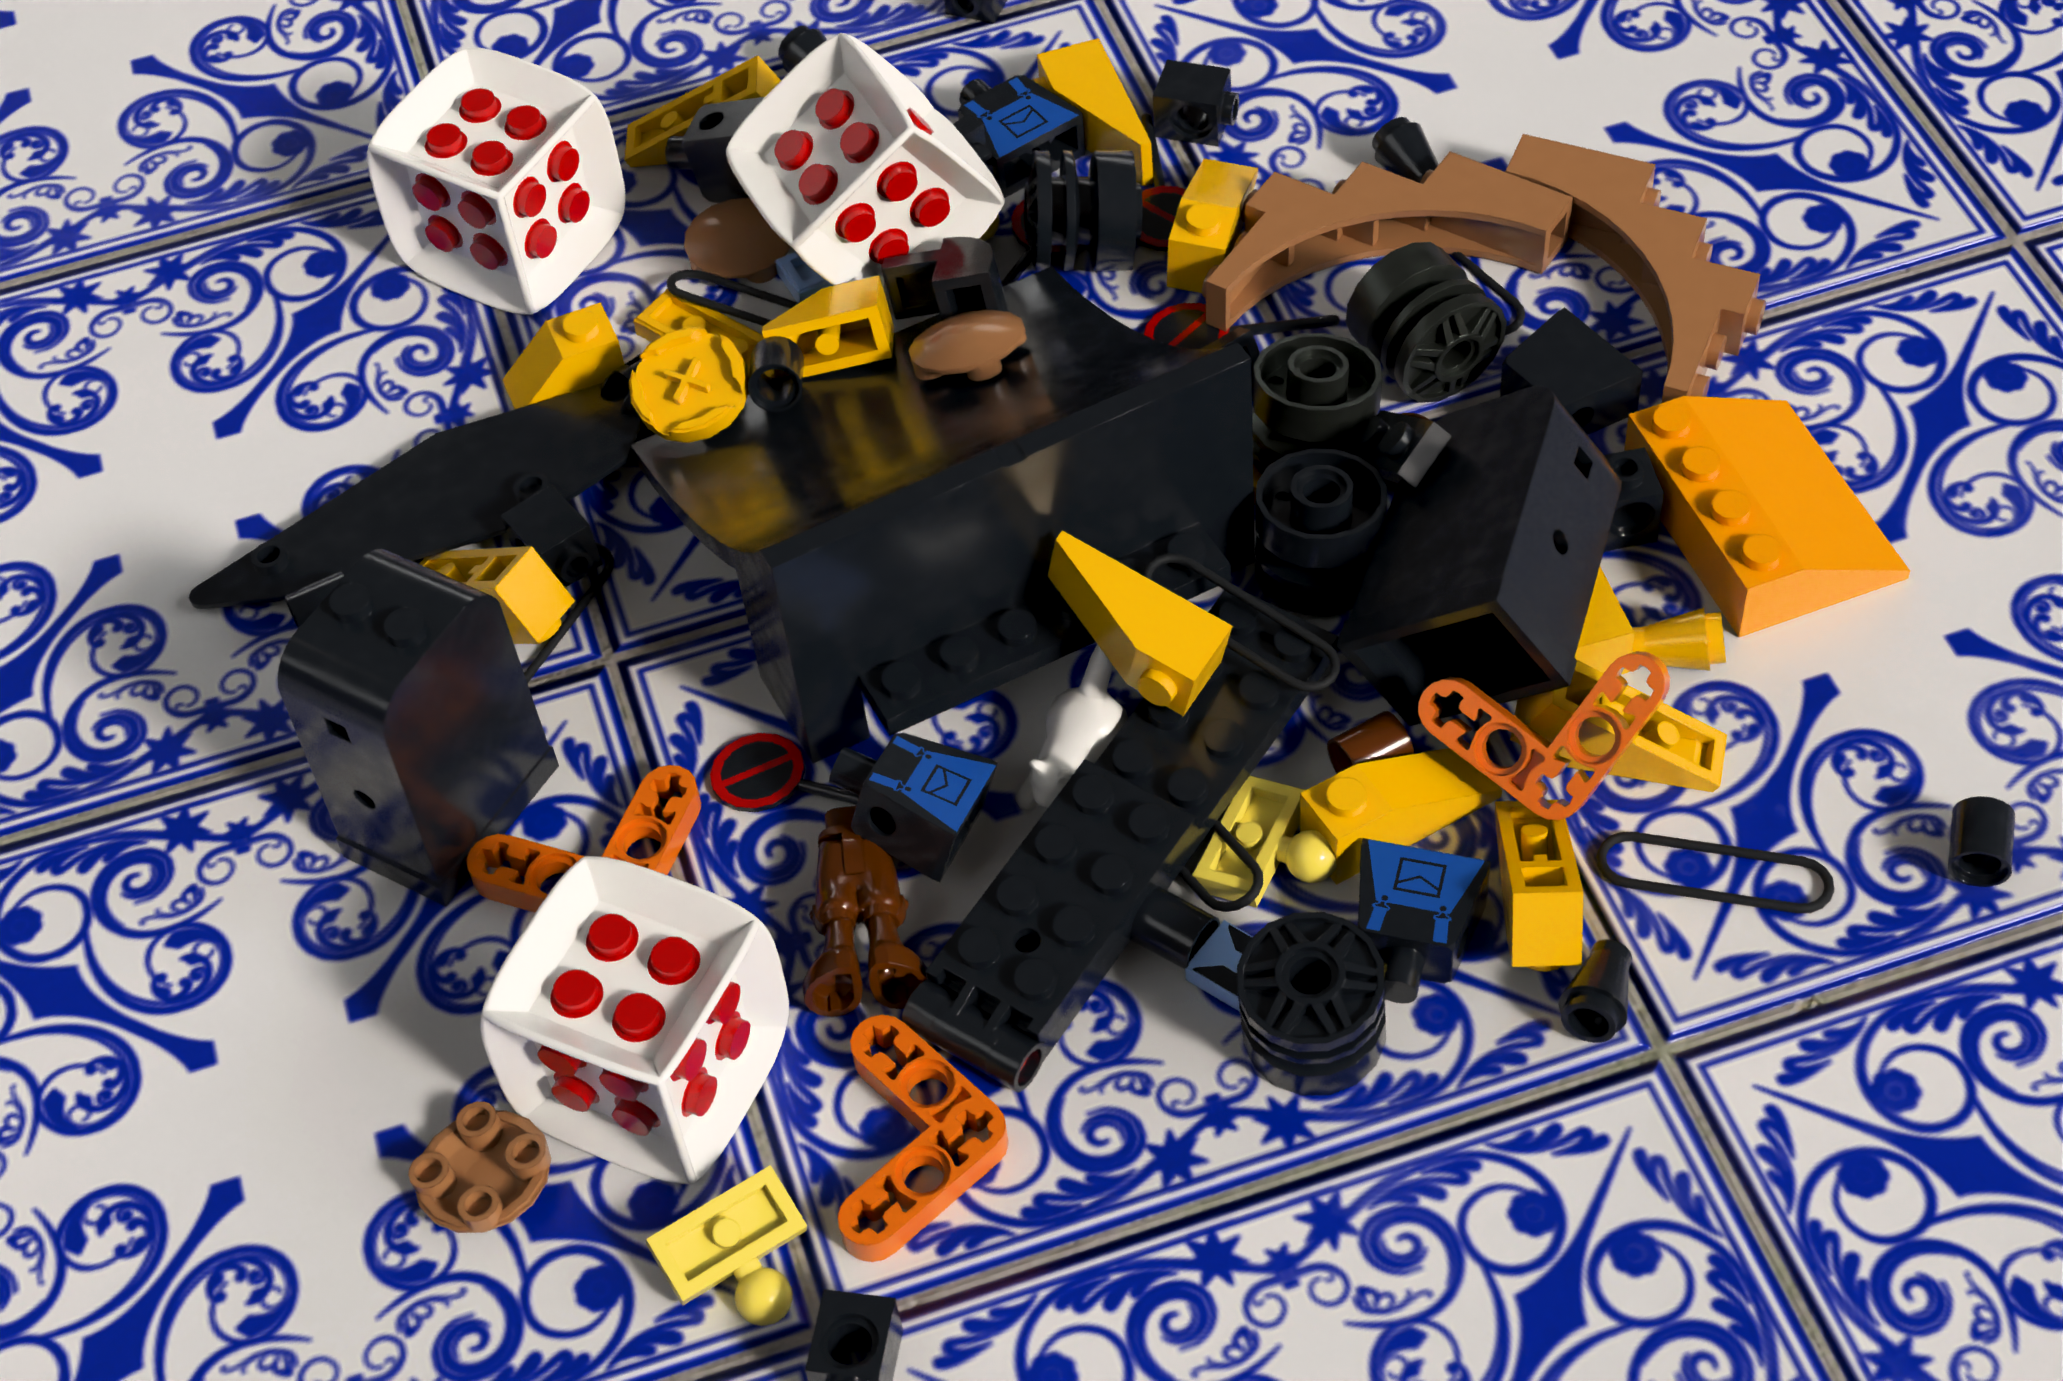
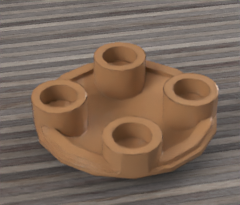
M750 198L730 199L710 206L694 218L685 232L684 250L689 258L692 270L708 272L726 279L747 278L753 283H765L773 279L777 275L775 260L786 256L791 248L772 230Z
M981 310L954 315L928 327L914 339L909 349L915 376L920 380H931L942 375L966 373L970 380L983 381L998 375L1002 371L1001 359L1008 356L1027 339L1022 319L1011 312Z
M474 1102L462 1108L456 1120L432 1138L422 1155L414 1159L410 1165L408 1175L416 1191L420 1208L436 1225L457 1233H483L511 1223L535 1203L547 1184L551 1155L545 1135L530 1119L507 1110L496 1111L487 1102Z

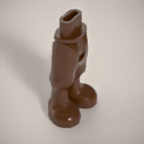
M856 805L833 808L827 811L825 814V829L818 836L816 901L812 905L809 917L813 920L816 931L825 936L822 954L810 966L803 980V996L806 1006L811 1011L827 1017H838L848 1014L861 1001L863 987L854 938L855 928L860 923L864 924L868 931L870 989L875 999L881 1005L892 1009H904L913 991L923 981L928 980L925 972L927 966L917 954L903 945L897 929L905 921L909 902L900 893L892 855L886 853L875 843L863 839L862 836L854 833L851 828V822Z

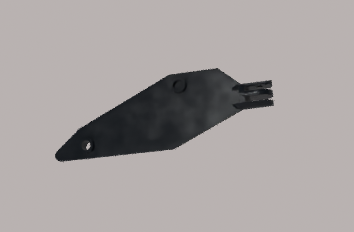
M641 353L614 370L601 384L435 433L196 586L189 594L192 606L196 609H210L284 600L285 595L341 571L345 576L364 555L376 549H386L411 561H415L505 534L507 532L500 515L551 484L567 501H570L630 460L632 454L631 444L636 442L643 421L631 403L629 379L632 369L636 372L638 364L642 361L640 358Z

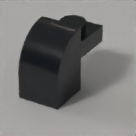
M972 237L943 238L941 249L884 258L881 270L896 320L940 313L943 321L951 316L971 311H1006L1007 302L993 249L987 242Z

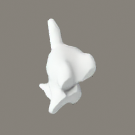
M1098 644L1090 657L1081 685L1076 688L1067 689L1058 695L1048 710L1045 719L1046 740L1041 748L1038 759L1029 761L1031 771L1020 786L1015 797L1021 809L1031 810L1039 805L1048 808L1084 759L1095 764L1128 720L1126 709L1107 693L1113 665Z

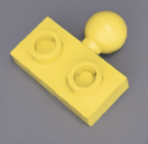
M1249 776L1230 802L1220 821L1254 858L1263 872L1262 889L1248 906L1258 907L1280 862L1286 863L1294 877L1307 883L1321 882L1330 877L1336 869L1337 864L1333 850L1319 831L1305 830L1294 836L1300 824V793L1305 791V789ZM1215 831L1192 876L1198 880L1210 895L1235 901L1243 897L1251 889L1253 874Z
M770 1165L646 1239V1245L682 1306L734 1275L738 1281L735 1290V1304L738 1312L751 1324L767 1326L785 1317L791 1307L793 1295L787 1278L775 1269L763 1267L759 1259L806 1232L807 1224Z

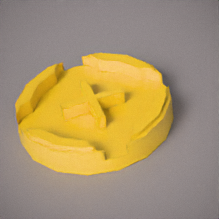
M686 327L669 331L648 344L640 355L642 361L638 364L636 372L632 369L629 379L631 403L646 427L665 440L690 443L711 438L727 428L744 408L748 395L749 376L747 365L735 345L722 334L718 336L714 333H708L705 328Z

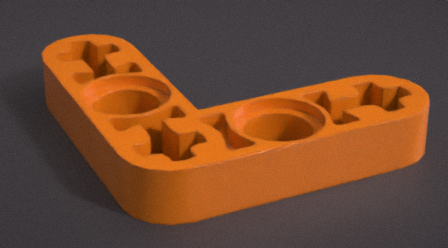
M1635 651L1618 657L1607 668L1552 743L1474 684L1463 678L1449 677L1429 685L1419 699L1418 714L1422 725L1429 733L1536 815L1547 820H1561L1570 817L1585 805L1652 717L1669 691L1670 676L1665 664L1658 657L1648 652ZM1644 666L1651 672L1646 683L1653 689V693L1650 697L1643 693L1636 695L1623 709V712L1635 716V720L1629 726L1626 719L1617 710L1600 704L1599 699L1605 693L1611 703L1618 700L1628 684L1626 679L1621 676L1623 669L1634 672ZM1456 692L1463 697L1459 709L1473 721L1481 719L1483 711L1491 716V720L1476 731L1471 745L1463 739V736L1473 728L1458 718L1449 720L1446 723L1442 722L1439 718L1443 707L1436 701L1438 695L1448 697ZM1600 717L1608 721L1613 727L1615 742L1612 749L1606 754H1592L1581 745L1579 729L1587 718ZM1495 730H1508L1519 739L1521 755L1514 765L1509 767L1499 766L1488 757L1486 742L1489 735ZM1565 747L1576 762L1593 768L1595 772L1589 778L1583 769L1577 771L1566 786V791L1572 796L1570 803L1567 800L1560 799L1554 804H1550L1544 799L1548 787L1541 780L1544 775L1551 779L1560 775L1572 761L1559 755V752Z
M676 765L658 767L649 772L641 781L601 857L623 860L668 875L699 816L702 806L696 780L692 773ZM674 792H681L682 798L671 796ZM659 798L669 799L663 811ZM662 813H663L665 822H663L662 820H660V818H661V816H662ZM495 834L486 836L476 842L470 849L466 861L474 887L481 896L489 900L536 912L548 895L540 890L545 879L553 874L565 873L584 856L511 835ZM652 838L661 843L658 851L648 858L636 859L627 855L628 848L639 839ZM506 860L510 862L511 868L500 866ZM488 867L497 868L494 874H489L487 870ZM520 876L525 877L524 883H522Z
M883 1014L867 1018L854 1029L850 1045L855 1069L866 1083L917 1128L921 1134L851 1193L840 1206L838 1223L843 1245L849 1254L859 1260L868 1262L885 1260L895 1254L996 1166L1006 1154L1009 1144L1005 1117L999 1107L906 1023L894 1016ZM876 1043L883 1048L894 1044L896 1059L903 1066V1069L898 1074L895 1062L882 1052L872 1056L870 1047ZM923 1080H939L948 1087L946 1095L934 1104H919L910 1097L913 1087ZM970 1127L972 1130L980 1132L987 1127L989 1139L982 1142L978 1138L972 1137L965 1142L963 1130ZM957 1152L960 1163L958 1167L955 1166L951 1158ZM932 1166L940 1170L944 1177L936 1189L931 1192L918 1193L910 1190L904 1184L908 1174L917 1167ZM890 1192L894 1193L898 1201L892 1206L888 1196ZM865 1216L873 1222L883 1218L885 1229L878 1234L870 1228L861 1232L858 1221Z

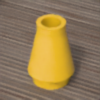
M1703 607L1646 626L1632 627L1635 632L1632 651L1648 652L1658 657L1665 666L1711 671V664L1726 663L1721 612L1705 613Z

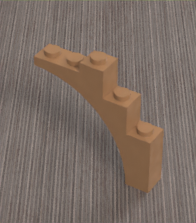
M1523 134L1505 172L1573 197L1568 237L1601 257L1622 275L1640 296L1654 319L1667 359V377L1663 388L1662 403L1682 396L1707 397L1710 377L1705 376L1707 369L1718 370L1723 353L1738 356L1746 334L1757 335L1766 307V300L1757 298L1761 274L1710 262L1713 244L1704 242L1707 218L1659 207L1661 190L1653 188L1656 164Z
M1451 151L1435 170L1429 169L1424 174L1420 183L1362 161L1347 180L1342 179L1337 183L1332 193L1274 171L1259 190L1254 189L1247 196L1241 212V219L1245 222V231L1239 235L1229 255L1220 265L1212 266L1204 279L1202 295L1206 298V324L1226 332L1255 304L1293 281L1338 264L1364 258L1385 256L1393 250L1416 242H1431L1442 248L1447 254L1460 252L1465 256L1508 263L1542 274L1568 241L1573 197Z

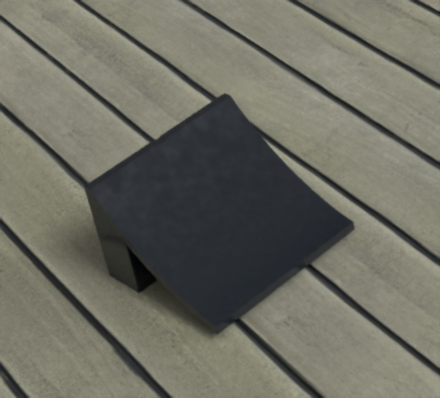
M1051 266L1003 287L1007 302L1006 312H1011L1022 319L1027 339L1008 356L1001 359L1002 371L990 379L973 381L968 379L966 373L947 374L931 380H920L915 376L909 349L917 336L928 327L942 321L941 315L938 314L895 332L892 358L803 378L801 397L788 410L781 412L766 411L758 407L752 401L750 395H747L744 408L731 425L711 438L685 443L665 440L659 435L654 434L631 444L635 462L676 516L710 551L736 569L760 677L814 764L840 752L843 747L849 748L870 738L862 693L889 736L1095 643L1096 641L1048 577L1055 539L1062 530L1141 575L1148 562L1156 556L1167 553L1187 556L1227 581L1231 580L1232 572L1254 563L1251 357L1242 346L1236 342L1227 347L1215 349H1188L1151 339L1132 330L1095 306L1075 290ZM1179 563L1160 565L1154 570L1151 580L1186 600L1217 587L1211 581Z

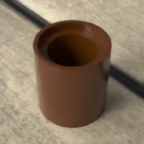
M1383 711L1327 742L1328 756L1336 774L1358 763L1414 754L1413 745L1407 731L1398 718L1389 711Z

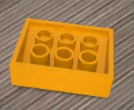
M1682 396L1628 414L1624 451L1645 447L1664 492L1660 520L1738 637L1909 578V568L1787 401Z

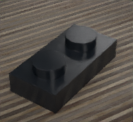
M1380 410L1376 416L1369 418L1360 427L1354 438L1355 447L1350 454L1360 456L1378 469L1384 480L1416 488L1451 438V435L1434 421Z

